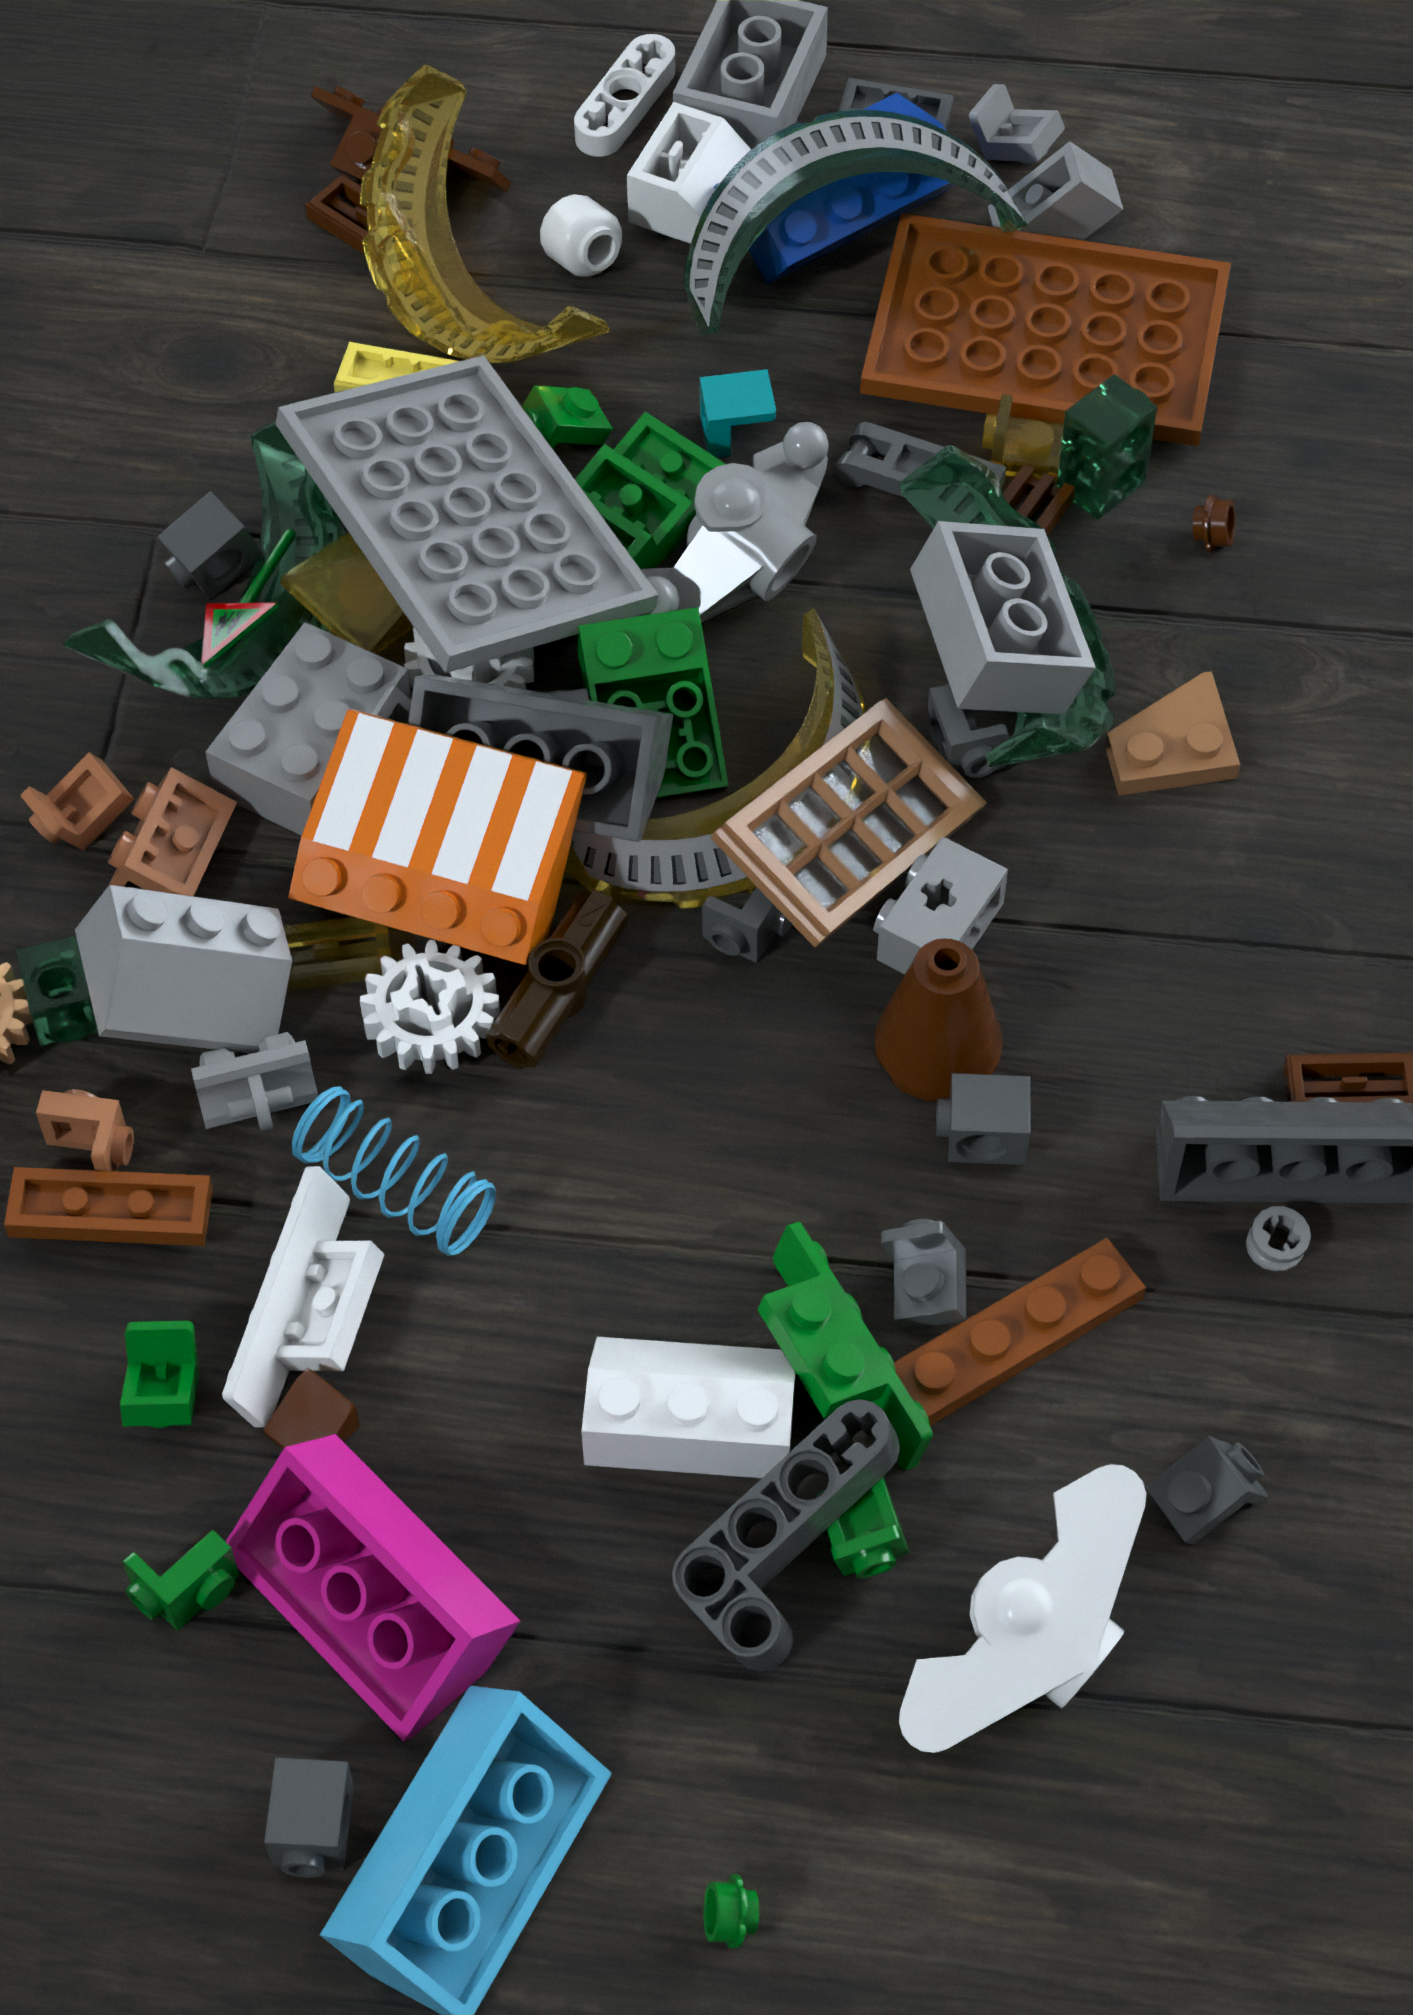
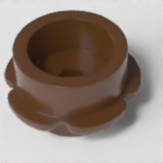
M1209 495L1204 505H1196L1194 509L1195 541H1204L1205 549L1209 553H1213L1215 547H1231L1236 528L1233 500H1218L1216 495Z

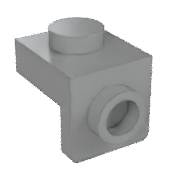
M993 84L969 113V120L985 160L1019 161L1021 163L1038 162L1046 155L1050 146L1065 129L1058 110L1014 109L1004 84Z

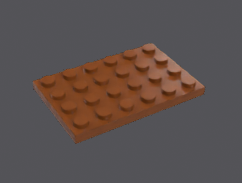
M901 213L861 375L860 394L1199 447L1231 263Z

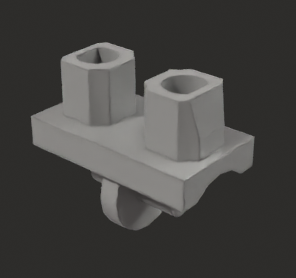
M285 1032L265 1037L264 1041L259 1045L260 1052L236 1058L234 1052L228 1051L225 1048L202 1053L200 1056V1066L192 1068L191 1072L206 1129L257 1116L260 1131L263 1132L274 1129L270 1113L312 1103L318 1097V1092L305 1040L295 1043L292 1036Z

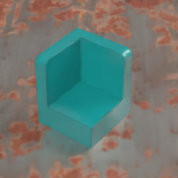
M768 369L699 377L700 419L706 450L716 458L731 456V426L775 420L776 406Z

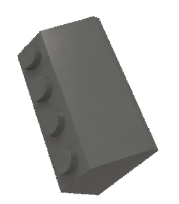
M442 675L415 676L408 724L587 773L574 831L640 842L664 777L673 714Z
M1198 1096L1182 1097L1175 1101H1162L1156 1128L1160 1201L1413 1203V1103H1404L1396 1098H1381L1372 1102H1338L1328 1097L1313 1098L1306 1102H1274L1266 1097H1250L1241 1101H1208Z

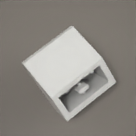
M673 102L627 174L628 223L696 245L704 223L719 198L714 186L740 172L757 155L724 118ZM738 231L729 245L726 256L730 255L740 238Z

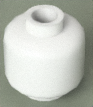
M573 194L561 198L551 206L544 216L540 229V242L545 253L572 274L581 277H591L603 272L617 258L622 244V228L616 216L588 196Z

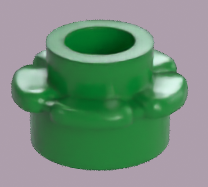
M732 1874L728 1882L711 1881L707 1885L704 1897L703 1921L705 1935L709 1942H726L729 1948H740L744 1942L745 1935H755L759 1923L758 1895L755 1890L743 1888V1880L740 1875Z

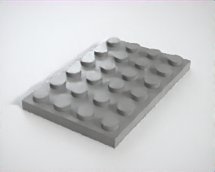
M484 355L278 407L276 426L445 673L579 634V625L636 617L654 611L659 594Z

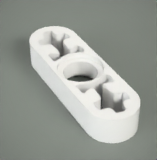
M646 34L635 38L581 105L574 117L576 145L583 153L601 157L616 152L675 76V47L669 39L657 34ZM642 63L647 64L645 66V74L642 71ZM623 89L633 90L639 94L632 100H618L612 96L616 91ZM606 116H608V127L604 126V124L606 123Z

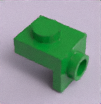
M534 385L522 405L523 410L552 449H554L557 443L603 445L613 430L597 399L589 389Z
M190 1321L128 1323L125 1330L128 1365L120 1402L123 1427L150 1426L164 1428L173 1425H191L199 1380L194 1324Z
M884 1476L827 1528L832 1544L830 1549L834 1561L844 1577L856 1573L857 1578H870L883 1574L896 1566V1558L910 1554ZM825 1490L815 1493L816 1498L821 1496Z
M214 1530L209 1532L161 1577L135 1552H132L122 1561L131 1583L125 1589L130 1600L150 1620L153 1621L161 1614L177 1631L201 1609L210 1610L219 1605L229 1595L234 1587L235 1579L240 1575L232 1547Z

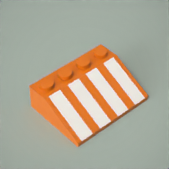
M349 709L346 712L301 836L288 898L527 965L531 951L540 942L549 939L587 773Z

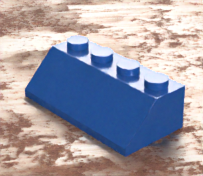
M895 93L847 117L898 119L924 126L950 138L943 123L899 93ZM886 147L843 151L813 161L779 181L756 203L737 231L765 282L769 285L900 217L901 213L905 214L946 193L965 177L968 172L944 160L917 151ZM737 174L714 186L718 196L722 194Z

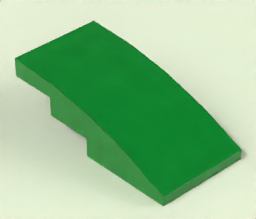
M644 412L614 449L604 444L576 477L575 481L640 570L656 568L687 536L689 524L696 515L694 507L696 488L703 476L715 467L726 464L649 413Z

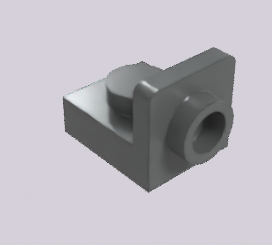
M949 684L929 688L926 725L935 749L963 778H980L991 774L995 770L1003 769L1006 766L1002 764L1007 761L1009 733L1006 726L999 724L977 729L973 711L957 708Z
M916 1219L905 1223L903 1227L882 1231L881 1246L894 1260V1321L903 1331L966 1321V1248L945 1223L929 1219Z

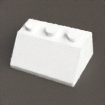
M597 1337L588 1367L581 1431L584 1465L763 1478L790 1453L796 1372L783 1351L778 1349Z

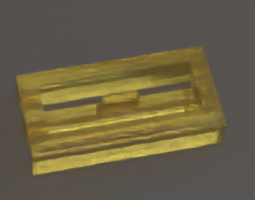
M350 917L283 926L289 948L314 945V949L290 952L292 965L287 991L365 981L367 974L383 976L380 959L384 955L391 958L388 926ZM376 936V941L339 945L337 942Z

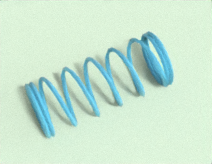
M341 1086L332 1087L322 1092L309 1105L295 1129L292 1139L293 1156L304 1164L317 1163L323 1160L324 1171L334 1181H344L351 1178L353 1194L358 1199H371L379 1195L381 1212L387 1218L399 1217L408 1213L409 1229L415 1236L428 1235L436 1231L438 1249L447 1256L459 1254L466 1249L480 1233L492 1212L496 1200V1189L492 1182L489 1183L487 1179L476 1181L474 1171L465 1174L450 1192L442 1208L438 1223L426 1230H418L413 1224L414 1208L424 1201L440 1181L448 1163L446 1153L436 1156L428 1164L414 1188L409 1206L398 1212H390L385 1207V1192L398 1181L414 1160L420 1145L419 1137L417 1135L412 1136L399 1147L385 1171L380 1189L370 1194H362L357 1189V1174L376 1157L391 1132L392 1121L388 1117L374 1125L365 1137L356 1155L352 1171L343 1176H335L329 1171V1156L347 1141L358 1126L363 1115L364 1103L362 1100L351 1103L350 1094L343 1090ZM340 1095L339 1108L331 1126L313 1148L302 1153L304 1139L312 1122L332 1099ZM356 1106H359L358 1112L352 1124L347 1129L345 1134L332 1147V1144L340 1134L348 1118L349 1113ZM386 1123V1128L380 1141L360 1164L370 1141ZM414 1141L408 1158L399 1171L389 1180L397 1161L405 1149ZM442 1160L441 1166L436 1176L433 1178V1180L431 1181L429 1186L424 1190V1192L418 1197L419 1192L426 1178L429 1176L433 1168ZM470 1178L467 1188L457 1197V1199L451 1206L455 1196L457 1195L461 1187ZM485 1189L482 1204L475 1218L459 1239L448 1247L452 1230L458 1218L472 1199Z

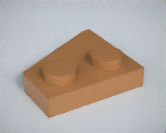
M1212 671L1201 673L1107 732L1105 749L1119 796L1231 780L1238 777L1240 762Z

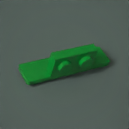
M798 1221L786 1225L774 1252L773 1263L788 1287L764 1295L757 1309L823 1418L829 1417L837 1408L848 1401L861 1399L875 1403L882 1408L898 1436L900 1451L897 1463L900 1468L906 1471L916 1467L933 1437L925 1409L919 1402L913 1400L896 1374L892 1357L885 1348L877 1344L862 1320L861 1311L856 1300L849 1293L844 1292L829 1268L828 1259L822 1246L810 1238L801 1222Z

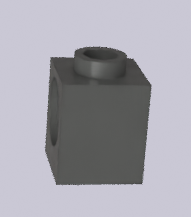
M211 491L157 536L171 555L163 563L186 590L195 583L210 600L216 597L264 555L245 526Z
M952 1073L949 1098H937L936 1137H948V1162L1026 1165L1031 1134L1030 1076Z
M275 1757L264 1841L272 1866H281V1870L286 1874L306 1878L322 1876L325 1874V1869L344 1870L354 1783L348 1762Z

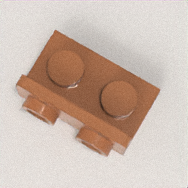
M172 767L158 786L147 782L131 812L133 816L140 819L134 833L131 834L124 831L107 863L117 868L109 885L124 887L130 881L145 890L194 896L237 802Z

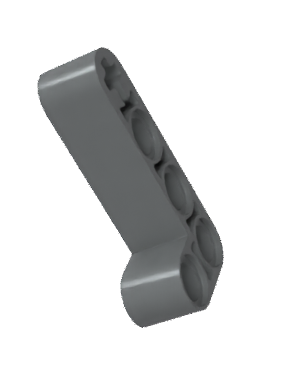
M861 1399L848 1401L837 1408L691 1543L675 1561L672 1579L673 1586L680 1598L735 1659L750 1670L762 1672L773 1670L781 1665L790 1654L793 1643L792 1630L786 1619L761 1590L890 1471L898 1459L900 1451L898 1436L882 1408L871 1401ZM861 1430L868 1436L873 1435L876 1439L874 1444L868 1448L859 1442L854 1443L852 1439ZM834 1452L837 1453L841 1462H845L849 1468L843 1474L840 1473L830 1457ZM819 1473L829 1477L827 1489L821 1496L812 1500L797 1498L800 1483L809 1475ZM763 1521L777 1523L776 1535L769 1544L756 1549L747 1547V1534L754 1525ZM715 1568L724 1570V1583L718 1592L706 1597L695 1595L696 1581L702 1573ZM759 1618L771 1620V1632L764 1643L753 1648L741 1646V1633L747 1623Z

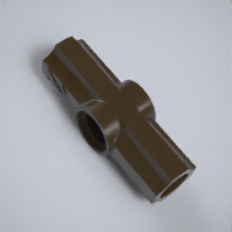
M596 890L589 893L580 892L550 939L540 942L531 951L528 958V972L486 1034L487 1046L493 1049L502 1061L519 1069L528 1066L535 1068L566 1019L576 1015L584 1007L587 1000V987L628 925L627 912L622 910L612 897ZM556 976H563L568 978L563 981L556 982L548 980Z

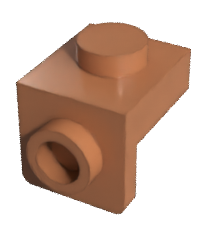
M90 752L47 795L30 786L20 795L34 812L29 818L30 823L44 838L53 844H57L62 839L83 851L134 800L103 760Z
M77 1089L68 1090L64 1093L42 1090L36 1115L46 1145L91 1150V1159L95 1171L118 1172L119 1165H128L133 1151L134 1131L132 1127L126 1126L119 1100L98 1098L90 1092Z

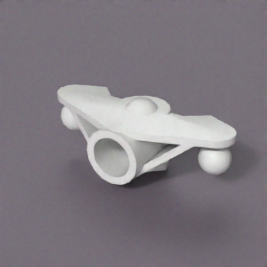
M1106 1465L1095 1469L1054 1492L1058 1542L1042 1561L1037 1558L1019 1556L1001 1561L979 1580L971 1595L969 1614L978 1639L965 1655L916 1660L899 1715L902 1735L911 1746L923 1752L936 1753L946 1750L1044 1694L1060 1708H1063L1098 1668L1124 1633V1630L1109 1617L1145 1509L1146 1491L1144 1484L1134 1471L1123 1465Z

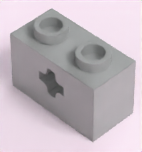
M942 836L929 856L920 854L916 858L906 877V889L896 901L890 898L881 908L873 928L874 932L879 934L877 960L905 974L919 949L930 941L943 938L954 939L973 949L1004 904L1008 869Z

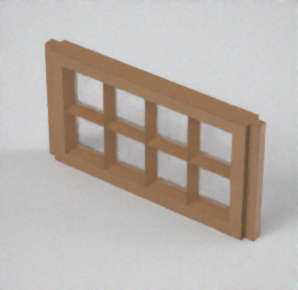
M885 698L726 821L722 827L714 832L711 839L816 948L907 873L920 854L928 855L931 853L942 836L949 838L978 813L987 802L893 704Z

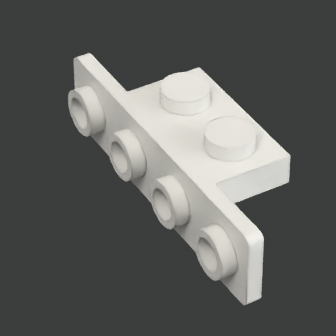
M308 1166L304 1170L223 1389V1399L254 1427H265L274 1414L289 1370L305 1371L309 1368L312 1371H344L385 1255L372 1241H336L350 1203V1198L320 1166Z

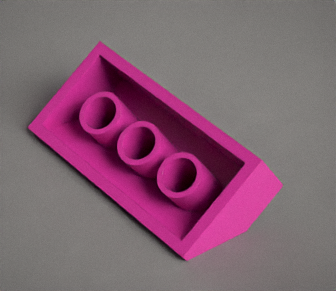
M336 1434L285 1447L226 1540V1543L232 1547L238 1569L403 1742L412 1739L465 1692L470 1685L474 1684L487 1672L520 1623V1620Z

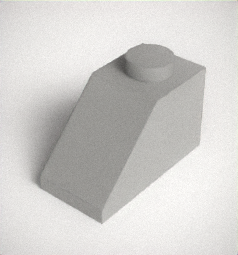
M1070 141L1008 190L1022 217L1001 197L988 206L993 227L1076 240H1085L1123 210L1112 169Z

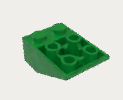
M699 607L579 625V634H576L575 640L583 688H587L590 701L673 714L665 773L656 798L728 787Z

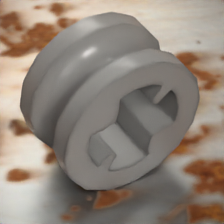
M1285 1206L1269 1207L1262 1210L1253 1221L1246 1239L1247 1252L1252 1260L1264 1269L1286 1271L1295 1267L1303 1258L1311 1239L1310 1227L1304 1217L1294 1209ZM1275 1228L1289 1233L1287 1242L1283 1245L1281 1251L1268 1245L1270 1236L1274 1233Z

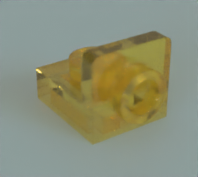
M1002 394L998 415L987 413L982 448L992 449L991 462L1005 466V475L1016 476L1022 466L1026 464L1035 468V477L1041 479L1044 473L1055 477L1054 482L1058 483L1068 424L1011 416L1013 395Z

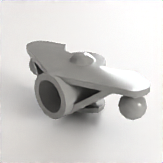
M799 422L790 427L783 438V442L754 454L753 467L730 463L717 466L703 476L696 488L694 502L696 515L688 527L687 549L673 568L641 570L659 594L653 612L643 615L699 607L700 619L703 622L757 596L761 597L764 601H769L789 584L808 559L817 541V535L805 526L827 469L829 443L826 433L820 426L812 422Z

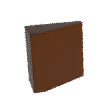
M307 1368L295 1380L264 1427L263 1432L279 1447L284 1449L287 1446L336 1434L345 1442L360 1427L356 1407L314 1371Z

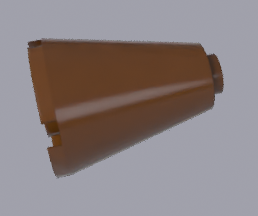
M947 938L930 941L919 949L882 1013L875 1032V1055L879 1065L882 1064L892 1077L891 1082L900 1091L924 1101H937V1098H949L952 1073L993 1075L1000 1062L1002 1052L1001 1029L978 958L974 951L966 944Z

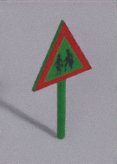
M287 529L240 603H206L202 667L204 670L279 608L278 603L254 602L295 539L296 532L293 529Z

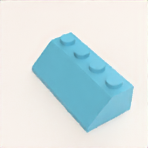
M470 1685L320 1933V1936L370 1976L441 2015H474L612 1773L520 1691Z

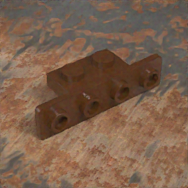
M315 86L310 96L327 111L350 121L330 165L338 172L378 189L385 148L392 128L400 114L383 106L380 107L376 114L363 108L365 101L361 97L342 87L336 86L333 93H330ZM440 132L429 165L425 187L424 211H429L449 167L504 192H507L511 181L497 170L501 163L499 160L471 147L468 155L453 149L455 141Z

